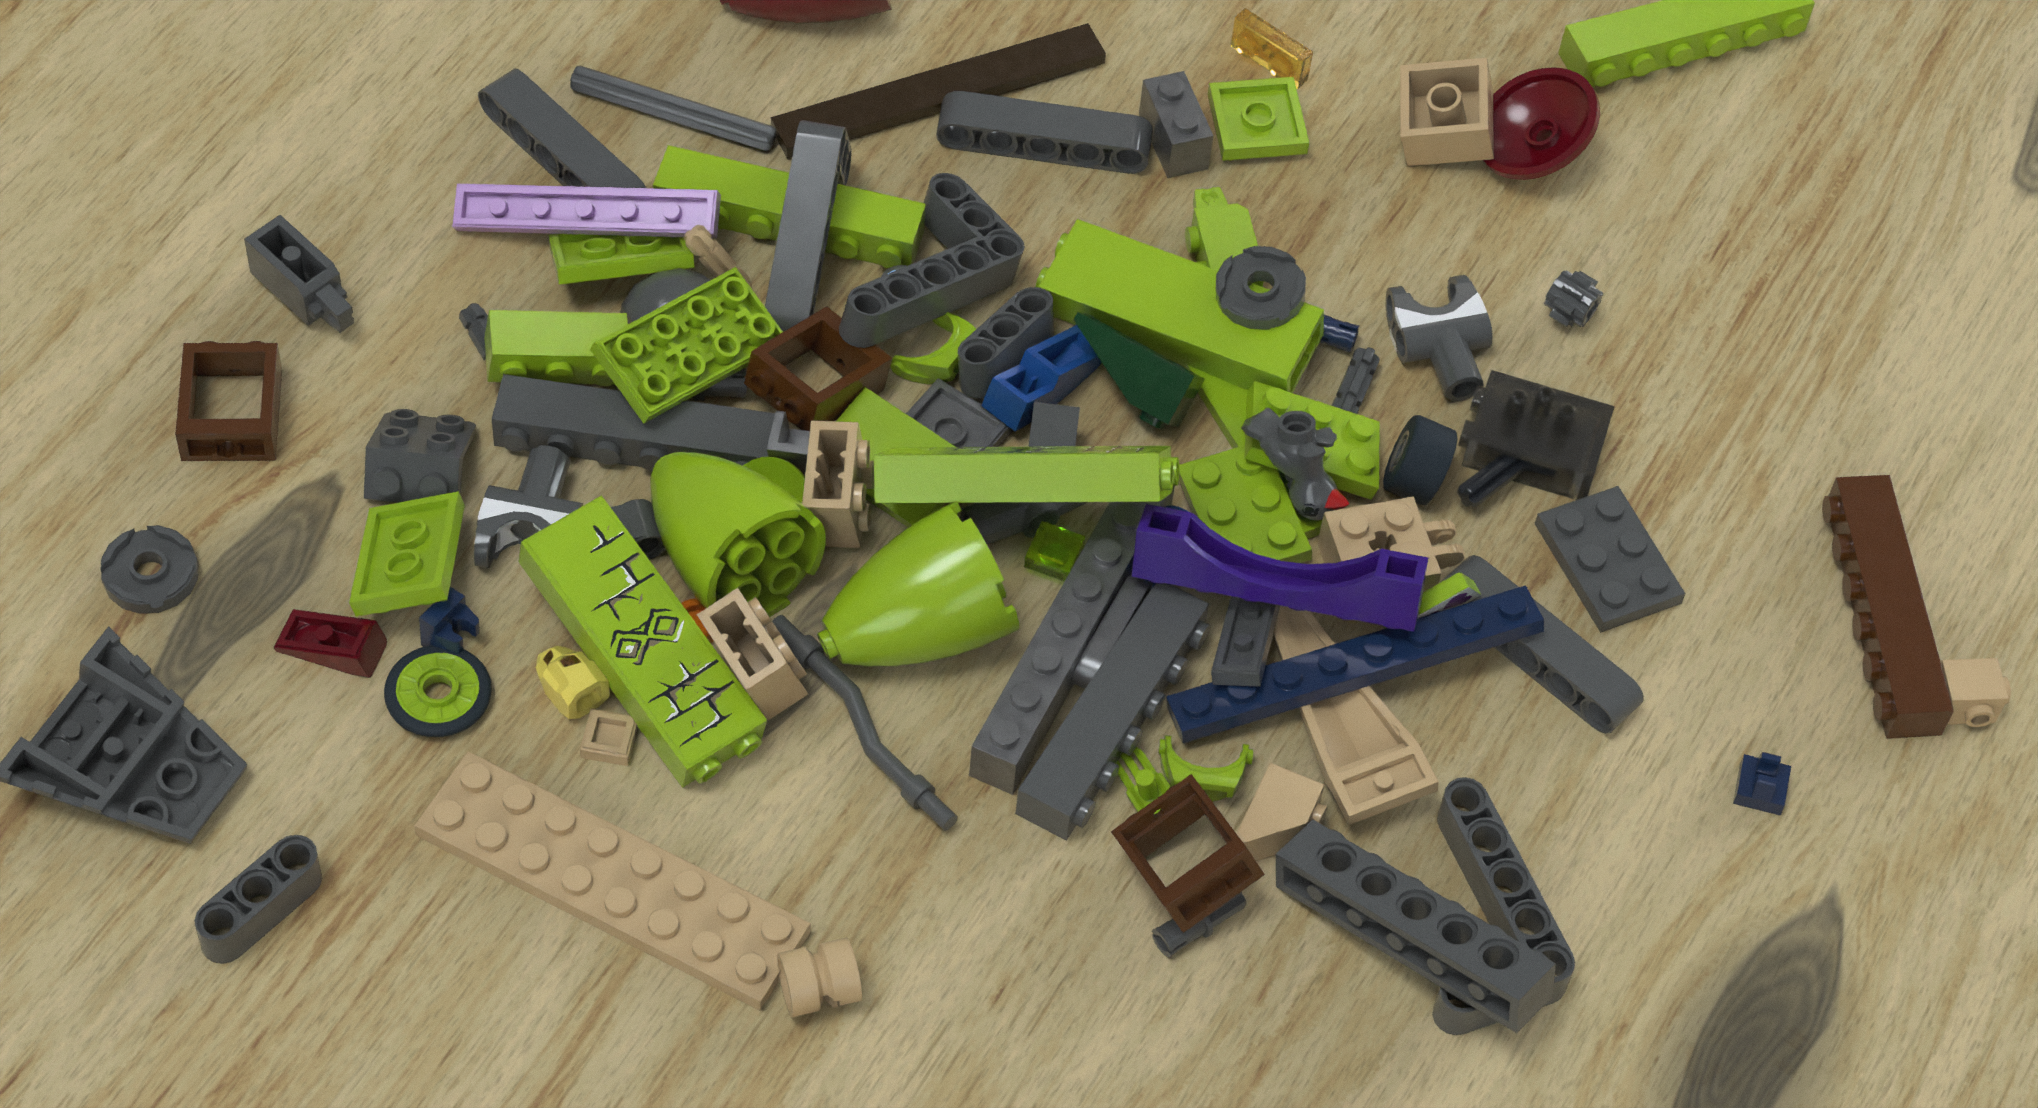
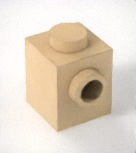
M1998 658L1942 660L1941 665L1954 709L1947 725L1967 724L1970 727H1982L1995 723L2005 704L2009 703L2011 696L2009 679L2006 676H2002Z

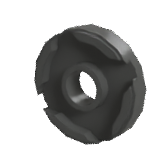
M1253 246L1243 249L1242 254L1234 258L1231 255L1227 258L1216 274V300L1222 313L1232 322L1249 329H1271L1284 325L1299 313L1305 302L1306 276L1303 270L1301 271L1300 267L1296 265V260L1290 254L1274 247ZM1257 281H1265L1272 285L1273 288L1265 293H1256L1249 286Z
M160 525L147 526V530H140L138 532L132 529L122 533L108 545L101 558V580L109 598L122 609L139 614L159 613L177 606L191 594L198 580V561L190 541L178 531ZM148 562L159 563L162 566L157 573L152 575H141L137 572L141 565Z

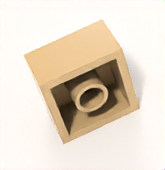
M1487 58L1400 65V137L1407 166L1494 159L1493 86Z

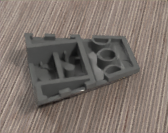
M108 626L80 661L79 680L30 742L20 737L0 762V782L191 844L247 769V763L203 719L199 721L184 706L185 702L172 689L168 690L151 673V668L138 655L134 656L120 643V637Z

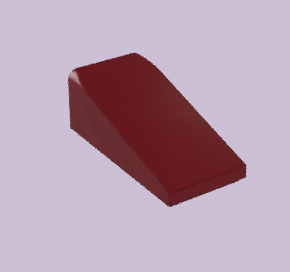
M293 609L273 648L276 652L351 675L370 678L387 646V638L376 620Z

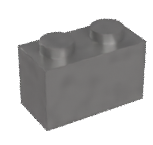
M1181 71L1144 79L1139 115L1152 124L1153 134L1151 143L1167 178L1207 170L1213 134L1185 72Z

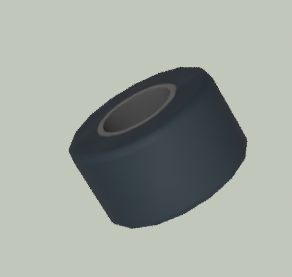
M1414 415L1401 431L1391 452L1383 477V488L1403 498L1414 496L1417 504L1427 505L1436 495L1449 470L1456 450L1457 432L1421 415Z

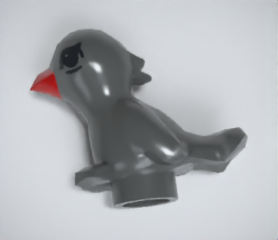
M1266 408L1245 420L1241 429L1247 436L1260 441L1261 448L1273 465L1285 474V479L1288 481L1287 486L1289 488L1290 500L1299 515L1309 520L1320 521L1323 520L1324 512L1344 509L1349 505L1348 500L1339 492L1334 480L1325 472L1323 467L1324 454L1326 453L1324 447H1332L1337 440V434L1333 433L1330 427L1316 430V421L1307 412L1290 411L1279 417L1270 408Z

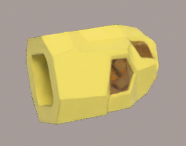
M555 646L538 654L535 668L544 692L559 712L568 719H578L590 713L591 709L598 708L610 697L609 680L595 662L589 660L582 651H573L570 648Z

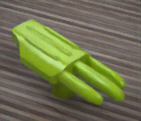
M1136 747L1133 752L1144 769L1139 770L1131 755L1122 753L1121 758L1136 780L1137 785L1134 786L1119 761L1115 764L1119 765L1118 776L1127 789L1126 795L1135 810L1139 812L1164 794L1171 786L1162 773L1155 771L1145 753Z

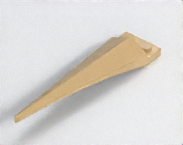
M1280 606L1273 637L1281 660L1335 644L1310 611H1296L1289 607ZM1370 686L1299 707L1327 789L1331 790L1348 825L1438 791L1439 781L1419 743Z

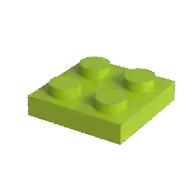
M1294 77L1209 83L1207 95L1222 161L1308 154L1309 139Z

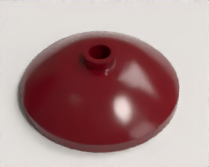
M1551 67L1523 73L1501 86L1493 94L1494 159L1482 160L1484 164L1497 175L1515 180L1544 177L1570 164L1586 149L1598 128L1600 103L1591 84L1582 75L1574 71Z

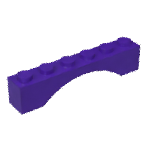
M1146 504L1136 531L1131 577L1146 579L1157 584L1167 583L1192 588L1203 593L1213 592L1239 597L1250 602L1259 601L1285 606L1296 611L1306 610L1332 615L1343 620H1358L1383 625L1389 629L1415 631L1429 558L1379 549L1365 556L1337 563L1303 564L1285 562L1255 554L1231 543L1210 529L1192 512Z

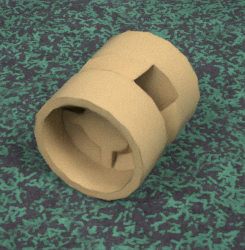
M847 937L820 943L817 953L813 954L806 947L777 954L778 970L781 969L779 980L785 1004L791 1018L818 1012L825 1001L833 1008L862 1001L859 970L853 948Z

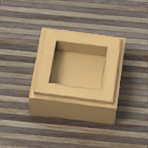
M591 709L580 747V758L628 766L638 731V726L634 719L626 714Z

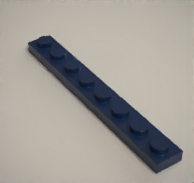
M1525 585L1418 618L1415 631L1385 628L1266 665L1261 686L1213 685V682L1168 695L1166 696L1167 709L1184 744L1544 632V618Z

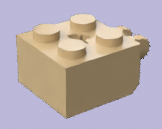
M1414 496L1324 512L1317 542L1324 563H1337L1359 558L1379 549L1428 557L1423 592L1439 584L1442 574L1440 569L1456 566L1466 558L1463 547L1457 543L1432 547V545L1442 544L1455 537L1457 533L1454 522L1447 519L1423 523Z

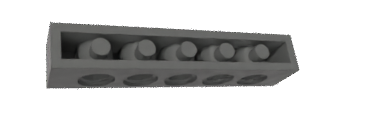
M1311 820L1276 853L1277 888L1513 1032L1518 1033L1553 997L1556 963L1549 960L1542 952L1530 949L1508 936L1500 927L1490 925L1466 911L1458 902L1448 900L1426 887L1419 879L1402 873L1387 864L1377 854L1369 853L1350 842L1340 832L1330 830L1317 821Z

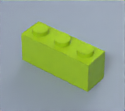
M489 310L484 336L487 382H501L503 374L569 384L613 385L615 383L596 359L590 348L594 342L628 325L627 313Z

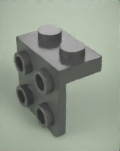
M396 409L385 413L366 445L364 499L399 503L457 491L461 495L463 458L475 436L476 424L464 421L462 417L451 414L441 415L437 418L420 416L416 411L410 409Z

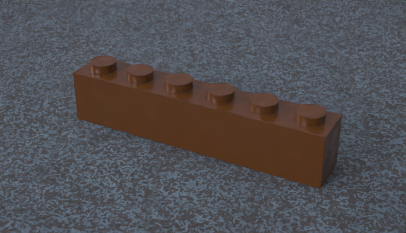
M1890 475L1836 477L1829 495L1823 499L1822 513L1824 521L1830 523L1834 535L1832 540L1833 557L1836 562H1841L1844 574L1842 579L1843 595L1846 601H1851L1854 612L1852 619L1853 634L1855 639L1861 640L1864 651L1863 673L1866 680H1871L1874 690V716L1877 721H1882L1886 739L1942 736L1954 709Z

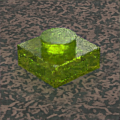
M1042 521L1026 553L1024 567L1065 582L1084 548L1086 536Z

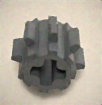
M1567 270L1561 272L1546 294L1544 305L1552 309L1549 316L1566 327L1568 325L1572 327L1574 323L1579 327H1584L1593 317L1602 301L1603 292L1595 288L1598 281L1582 271H1575L1573 274Z

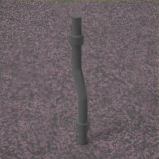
M779 615L773 619L772 622L801 666L805 669L811 668L844 700L865 755L902 789L901 796L914 809L921 808L943 830L950 829L956 823L958 816L934 794L935 787L921 774L914 775L881 743L860 688L824 655L821 644L813 636L803 635L784 615Z

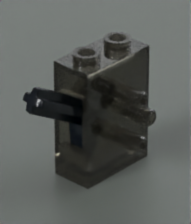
M1491 370L1486 387L1477 385L1469 411L1477 413L1475 422L1465 421L1458 446L1466 448L1462 466L1478 471L1458 487L1457 493L1461 498V502L1466 507H1478L1511 481L1574 500L1587 497L1615 406Z

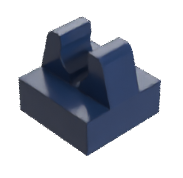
M452 587L449 589L448 600L433 603L419 617L421 646L423 647L433 645L459 654L464 648L463 638L457 633L459 631H467L475 637L480 633L479 619L466 605L465 595Z
M1762 752L1759 757L1744 754L1739 766L1733 804L1781 815L1785 807L1791 766L1780 763L1781 756Z

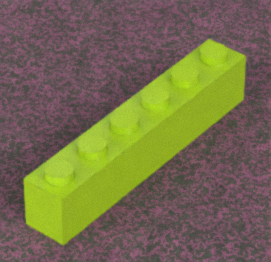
M1661 0L1566 25L1558 54L1568 70L1582 75L1592 87L1606 86L1617 80L1633 76H1644L1659 69L1671 66L1678 67L1697 59L1709 56L1716 57L1735 49L1758 46L1763 42L1785 36H1795L1806 30L1815 2L1813 0Z
M668 145L655 177L653 188L718 190L721 194L718 229L748 234L758 239L777 241L789 172ZM838 184L825 252L845 259L853 258L879 264L885 268L897 265H911L915 261L924 234L926 204Z

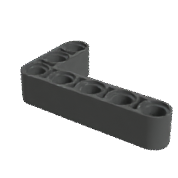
M800 120L765 303V308L783 332L813 315L815 311L837 185L847 184L850 171L852 148L846 127Z
M951 173L934 175L929 182L923 202L926 204L925 226L948 249L851 290L839 325L840 336L852 346L870 347L943 316L947 312L950 313L1008 288L1014 281L1025 248L1023 240L959 176Z
M1467 777L1456 778L1445 788L1437 816L1439 828L1489 924L1500 927L1508 936L1530 949L1542 952L1549 960L1556 963L1555 974L1557 976L1554 978L1553 997L1544 1006L1555 1003L1565 994L1575 968L1573 953L1486 789L1474 779ZM1455 806H1464L1470 811H1461ZM1476 846H1485L1492 852L1481 851ZM1496 886L1507 887L1510 890H1512L1513 893L1503 892L1499 890ZM1518 927L1529 928L1535 934H1525ZM1439 988L1432 1015L1435 1024L1445 1033L1462 1035L1498 1023L1466 1002L1464 1003L1468 1008L1454 1006L1449 1000L1464 1001L1445 989Z

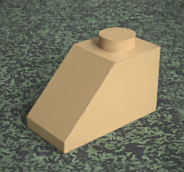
M1273 763L1269 764L1236 833L1256 861L1275 856L1311 820L1322 823L1327 810V806L1320 803L1325 784Z

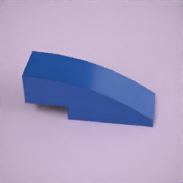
M1075 325L1026 349L1019 365L994 376L981 406L1016 432L1032 422L1034 402L1058 404L1088 378L1102 362L1079 327Z

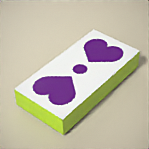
M1458 572L1423 592L1418 618L1466 604L1481 596V593L1474 580Z

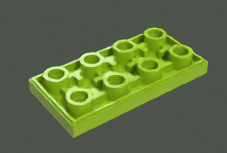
M734 267L594 342L590 350L644 424L746 368L749 364L751 351L783 331L738 269Z

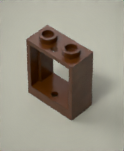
M827 306L752 350L744 384L755 395L761 397L777 411L786 412L788 421L804 431H810L811 421H836L865 387L877 395L884 391L892 362V357L877 345L861 348L845 342L839 334L841 317ZM810 350L844 376L818 393L785 367V365Z
M213 341L183 343L175 432L181 461H276L282 365L278 343H264L261 341H251L248 343H217ZM197 376H263L260 418L194 419Z
M1192 774L1170 787L1160 797L1139 812L1128 817L1125 822L1111 831L1183 933L1265 875L1245 844ZM1205 815L1226 845L1165 887L1145 857Z

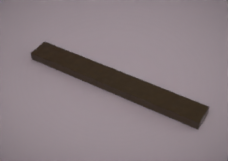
M1089 23L773 116L771 117V126L776 128V138L788 159L793 156L800 120L846 127L849 140L938 114L940 113L944 96L950 92L966 91L997 96L1104 64L1106 53Z

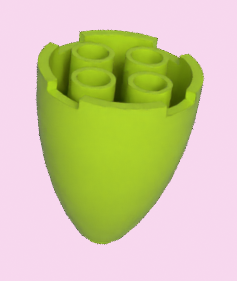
M674 452L661 457L655 463L650 477L651 503L655 522L663 545L675 569L705 609L736 588L740 590L747 602L756 597L769 617L791 604L787 596L798 586L806 573L815 575L825 551V529L822 522L813 512L791 493L769 478L746 466L724 458L703 453Z
M955 501L942 507L895 536L872 555L850 578L822 618L821 623L824 630L817 633L820 644L829 659L837 656L842 664L860 666H901L925 663L952 657L982 647L1019 630V620L1015 608L1012 604L1005 607L1003 602L1007 595L1002 584L1004 578L973 520L969 518L962 522L958 517V513L962 511L958 502Z

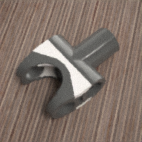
M1466 275L1450 277L1447 286L1449 303L1442 307L1421 305L1413 299L1410 293H1406L1402 286L1388 288L1385 302L1386 317L1390 337L1400 361L1408 363L1430 359L1445 397L1453 402L1470 399L1479 393L1484 386L1483 379L1471 351L1490 348L1493 336L1488 313L1471 280Z
M540 445L530 451L518 490L492 485L488 486L477 521L474 545L475 566L490 568L493 559L497 560L500 553L507 547L521 544V541L583 506L581 502L560 499L571 463L568 455L558 448Z

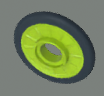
M433 645L418 648L403 656L392 667L384 687L385 704L393 719L404 729L426 737H445L468 729L482 717L489 705L492 693L489 673L476 656L466 650L455 654ZM436 682L446 683L451 687V692L441 699H432L424 693L429 685Z

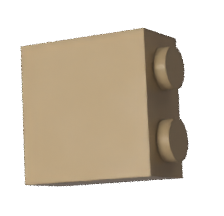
M811 421L802 504L822 522L826 534L825 547L861 548L862 531H870L872 518L871 504L866 503L867 489H874V461H870V441L863 440L858 422Z
M736 588L697 614L745 690L768 721L808 695V692L800 682V679L806 676L807 673L756 597L747 602L740 590Z

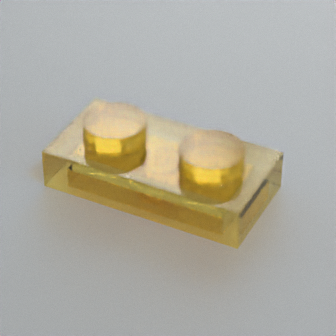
M1246 8L1235 17L1231 47L1236 49L1242 56L1250 58L1270 71L1276 78L1294 77L1296 89H1299L1308 80L1313 56L1312 50Z

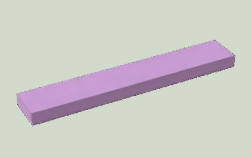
M457 184L452 227L457 231L684 237L685 233L692 230L695 225H702L712 235L711 238H717L721 194L718 190Z

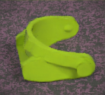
M947 312L945 315L932 321L939 327L952 333L948 342L940 349L920 357L894 355L890 366L891 370L906 380L922 384H933L938 378L944 382L953 381L959 372L958 347L976 328L965 319Z
M1165 735L1164 739H1160L1158 754H1160L1162 772L1169 785L1172 787L1192 774L1212 802L1222 800L1225 797L1233 798L1243 779L1246 764L1252 765L1253 749H1249L1248 744L1242 745L1239 758L1232 764L1220 768H1206L1193 765L1181 759L1172 748V736Z

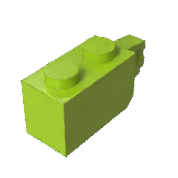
M1220 187L1201 188L1194 191L1192 225L1185 229V242L1188 253H1195L1196 263L1219 271L1223 262L1231 255L1234 258L1242 254L1243 249L1258 246L1247 208L1238 203L1228 204ZM1257 281L1253 284L1263 287L1264 281Z

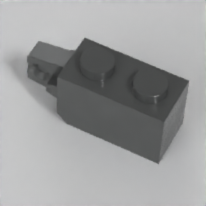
M281 215L277 216L244 238L250 273L308 326L317 319L322 318L341 333L354 324V318L352 317L353 309L345 300L347 292L341 286L340 273L334 263Z

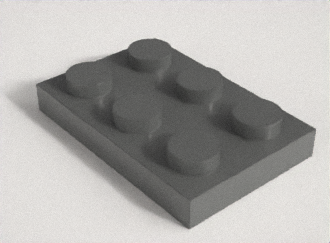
M1619 486L1537 514L1535 526L1600 633L1682 604L1686 593Z

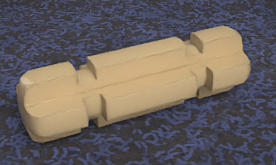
M695 225L692 230L687 231L684 235L686 247L695 256L700 257L699 261L714 278L736 267L737 263L717 240L711 239L712 235L702 225ZM736 267L751 287L752 285L749 276L742 270V268Z

